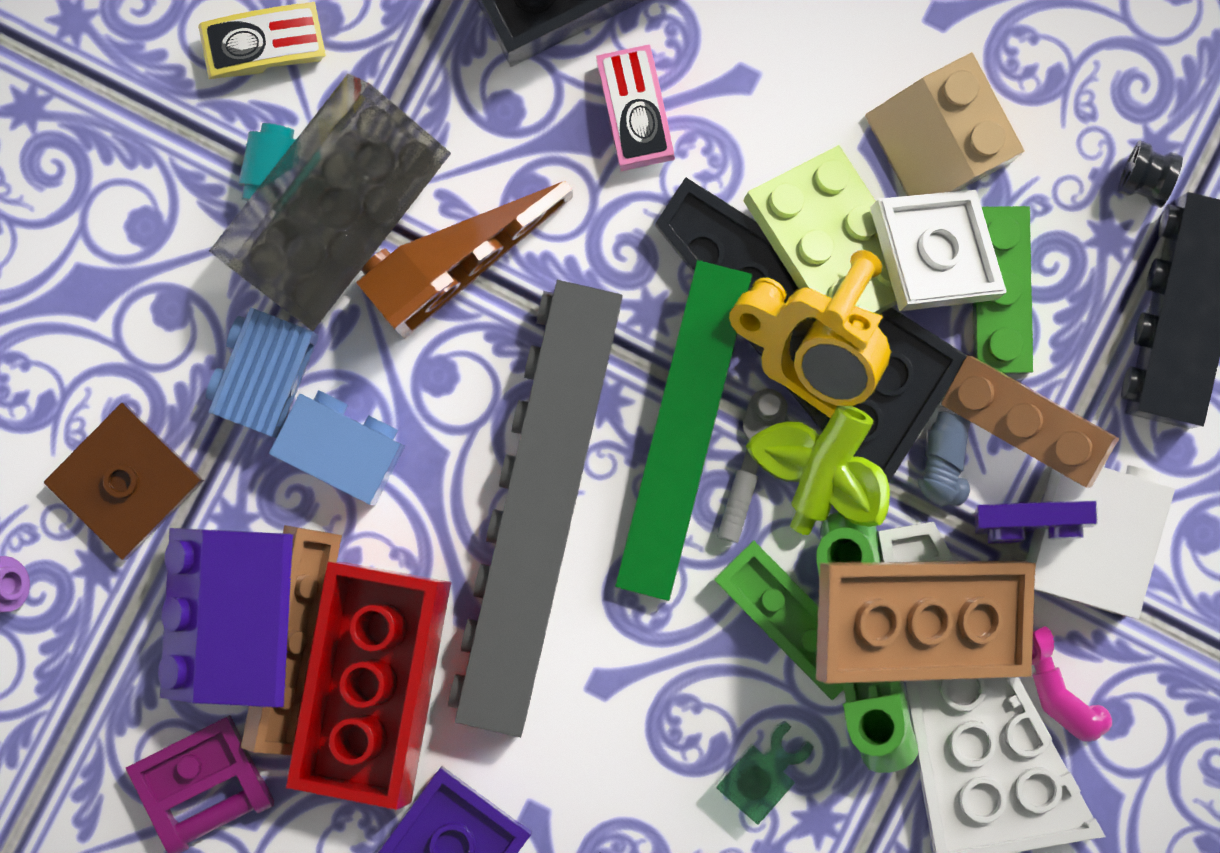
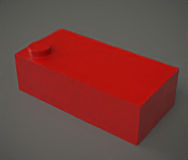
M327 562L286 788L394 810L411 804L449 599L450 581L347 562Z

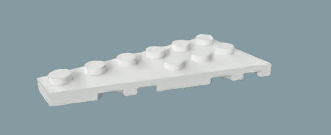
M934 522L877 531L881 562L955 561ZM1019 677L903 681L910 721L918 744V755L916 758L934 853H1017L1106 837L1097 820L1093 818L1080 794L1081 791L1076 781L1067 770L1051 741L1052 737Z

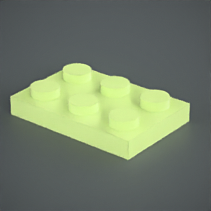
M840 145L747 192L743 199L745 205L799 289L804 287L811 288L827 297L833 298L851 268L850 258L852 254L859 250H866L872 252L880 259L882 272L870 279L855 306L880 314L897 304L870 210V206L876 200Z

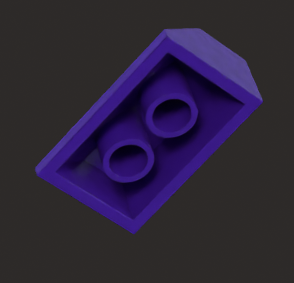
M169 528V544L165 551V565L167 568L166 597L161 613L164 626L162 659L158 668L161 699L197 704L284 707L293 534Z

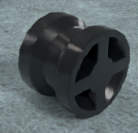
M1141 140L1138 141L1125 164L1118 192L1127 196L1136 193L1147 197L1150 205L1162 208L1176 185L1183 164V157L1173 152L1166 155L1159 154L1153 151L1151 144Z

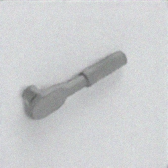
M762 389L752 396L743 421V431L748 440L760 431L777 423L784 422L787 414V403L781 393L773 389ZM746 450L741 470L736 472L727 507L725 508L717 534L718 538L733 543L739 542L744 520L746 519L758 480L756 472L759 465L750 456L748 450Z

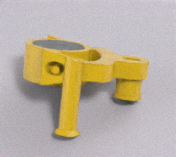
M859 250L852 254L850 258L851 268L833 298L827 297L811 288L804 287L795 291L785 304L786 293L781 284L770 278H759L754 282L750 291L743 293L730 311L729 320L733 329L745 339L764 348L762 354L764 373L770 379L786 386L829 418L832 417L837 406H854L866 401L875 390L889 364L891 351L888 340L878 327L883 316L855 306L870 279L882 272L880 259L872 252L866 250ZM808 317L816 318L817 320L813 323L796 351L793 362L789 348L794 327Z

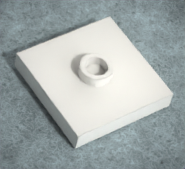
M976 189L883 198L876 200L870 206L899 312L998 300L1007 293Z

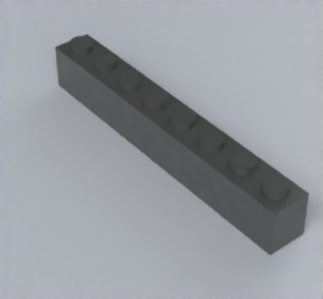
M561 280L556 281L554 293L543 292L536 322L546 326L542 346L531 345L524 378L533 380L529 402L518 400L511 429L512 433L521 434L516 456L506 454L499 480V487L508 489L503 511L493 509L486 542L496 544L491 566L480 564L473 596L483 598L478 620L468 618L461 644V652L470 653L466 675L455 673L450 691L448 707L457 708L455 723L522 737L623 294Z

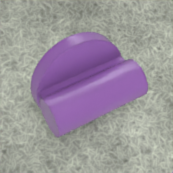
M0 556V613H4L21 607L26 601L30 590L27 570L21 562L10 556Z

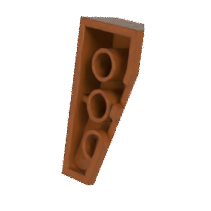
M562 181L401 245L391 254L386 248L382 249L361 267L360 270L364 276L356 283L390 325L405 339L573 198V189L566 181Z

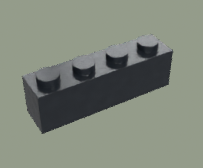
M1187 192L1175 199L1173 205L1167 204L1160 220L1159 237L1165 238L1161 259L1155 258L1147 276L1146 290L1153 292L1148 313H1141L1135 328L1134 344L1139 345L1140 350L1136 367L1130 366L1125 374L1121 397L1128 400L1125 414L1186 429L1204 427L1220 360V199Z

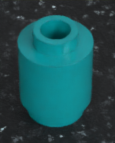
M262 123L260 132L250 131L248 133L239 185L244 187L242 200L268 207L286 208L288 196H294L304 145L303 142L293 139L294 129L276 124Z

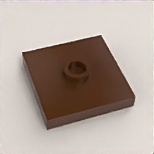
M121 402L43 483L121 560H127L205 480L126 403Z

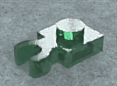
M785 720L778 723L771 731L769 737L770 747L764 754L751 743L715 784V787L757 825L761 823L795 784L794 780L784 770L789 765L804 762L811 755L814 747L806 740L796 751L788 752L784 750L782 738L792 727Z

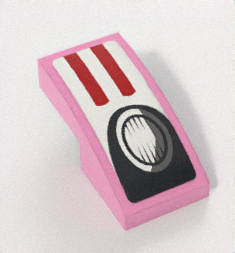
M650 44L596 55L597 68L620 171L675 160Z

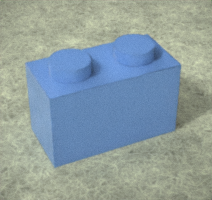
M320 390L317 391L314 399L299 393L269 454L369 505H376L406 447L394 441L398 430L369 415L364 424L345 416L344 413L348 404Z

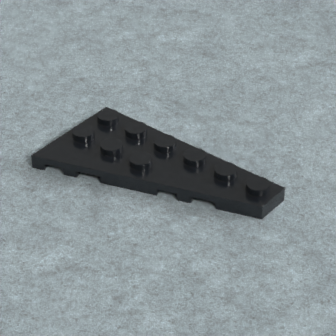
M684 178L655 224V227L693 274L697 260L753 274L749 291L757 279L770 278L780 283L785 289L786 299L784 303L786 304L790 296L799 288L758 223L689 178ZM892 307L878 314L883 316L878 327L887 338L891 351L889 364L873 393L866 401L853 406L868 414L874 421L854 457L866 458L881 467L887 476L888 483L946 394L967 357L966 354ZM808 317L794 327L789 348L793 362L796 351L813 323L817 320L816 318ZM749 341L762 357L764 348ZM788 389L820 430L823 431L830 418Z

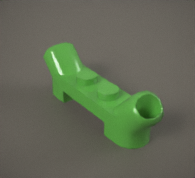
M839 512L830 514L822 522L820 528V543L817 548L816 558L819 577L820 563L880 562L877 526H860L846 520ZM903 681L842 683L846 703H843L848 734L852 743L860 751L863 763L867 768L877 773H892L912 764L918 755V744L910 721Z

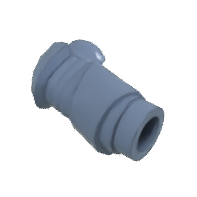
M942 411L938 413L936 422L932 424L931 430H927L925 473L922 479H917L921 492L928 500L940 507L948 504L955 507L963 504L970 494V485L967 479L960 478L959 475L964 471L968 430L971 422L959 415Z

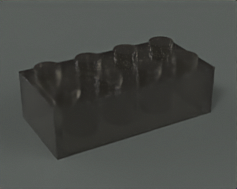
M347 74L209 252L314 331L452 153L374 86L351 74Z

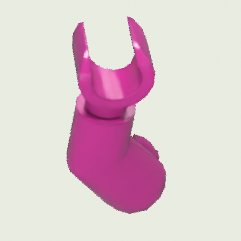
M1044 626L1034 631L1032 665H1034L1035 672L1032 673L1042 709L1079 740L1084 742L1096 741L1110 730L1112 726L1110 713L1100 705L1088 706L1066 689L1060 668L1054 666L1051 657L1054 651V639L1050 629Z

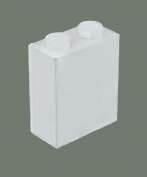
M1104 465L1092 488H1085L1052 469L1043 502L1096 501L1097 525L1083 528L1084 538L1048 539V529L1034 530L1026 559L1028 562L1035 563L1034 590L1120 616L1139 619L1175 488L1159 484L1160 473L1131 465L1127 466L1126 474L1105 468Z

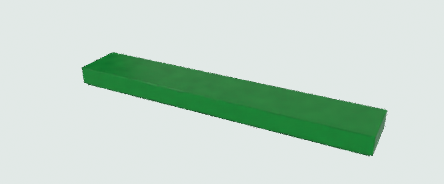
M697 260L615 585L617 588L666 601L671 599L738 335L731 326L729 320L730 311L739 297L749 291L753 276L751 273Z

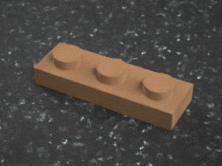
M967 355L941 403L942 406L1085 488H1092L1119 440L1115 435L973 356Z

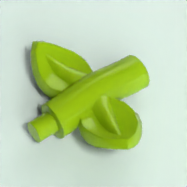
M837 406L820 436L802 422L787 421L777 423L751 437L745 447L750 456L766 472L785 482H799L791 501V505L796 510V513L790 523V527L797 533L810 535L816 521H825L832 505L846 520L860 526H879L885 520L890 501V487L887 476L881 467L866 458L854 457V454L874 423L873 419L862 410L853 406Z

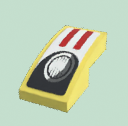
M315 2L254 10L208 20L198 25L209 79L262 74L268 67L320 62L326 56Z

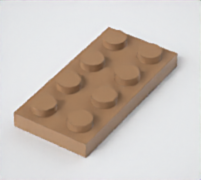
M1028 561L820 563L816 680L824 683L1031 677L1035 563Z

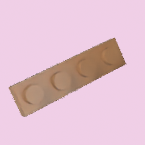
M284 525L283 533L293 534L284 707L249 706L241 748L254 753L292 755L327 562H337L342 535Z

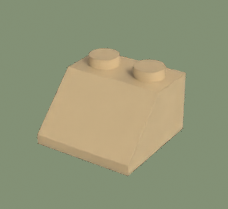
M973 52L922 77L865 114V118L907 196L959 191L1013 163L1025 152Z

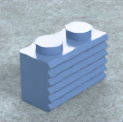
M251 307L246 318L237 316L226 342V347L233 349L225 370L221 368L215 370L206 390L205 398L213 401L209 413L277 438L289 414L290 407L293 404L294 397L297 394L298 387L301 384L319 335L311 330Z

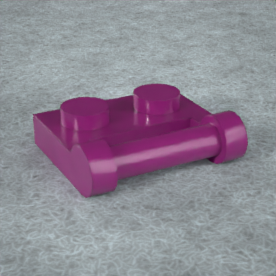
M231 715L125 768L168 853H182L189 849V843L253 810L260 814L274 806L272 794L266 782L260 776L248 750L241 748L242 737ZM237 775L243 791L179 823L174 818L170 808Z

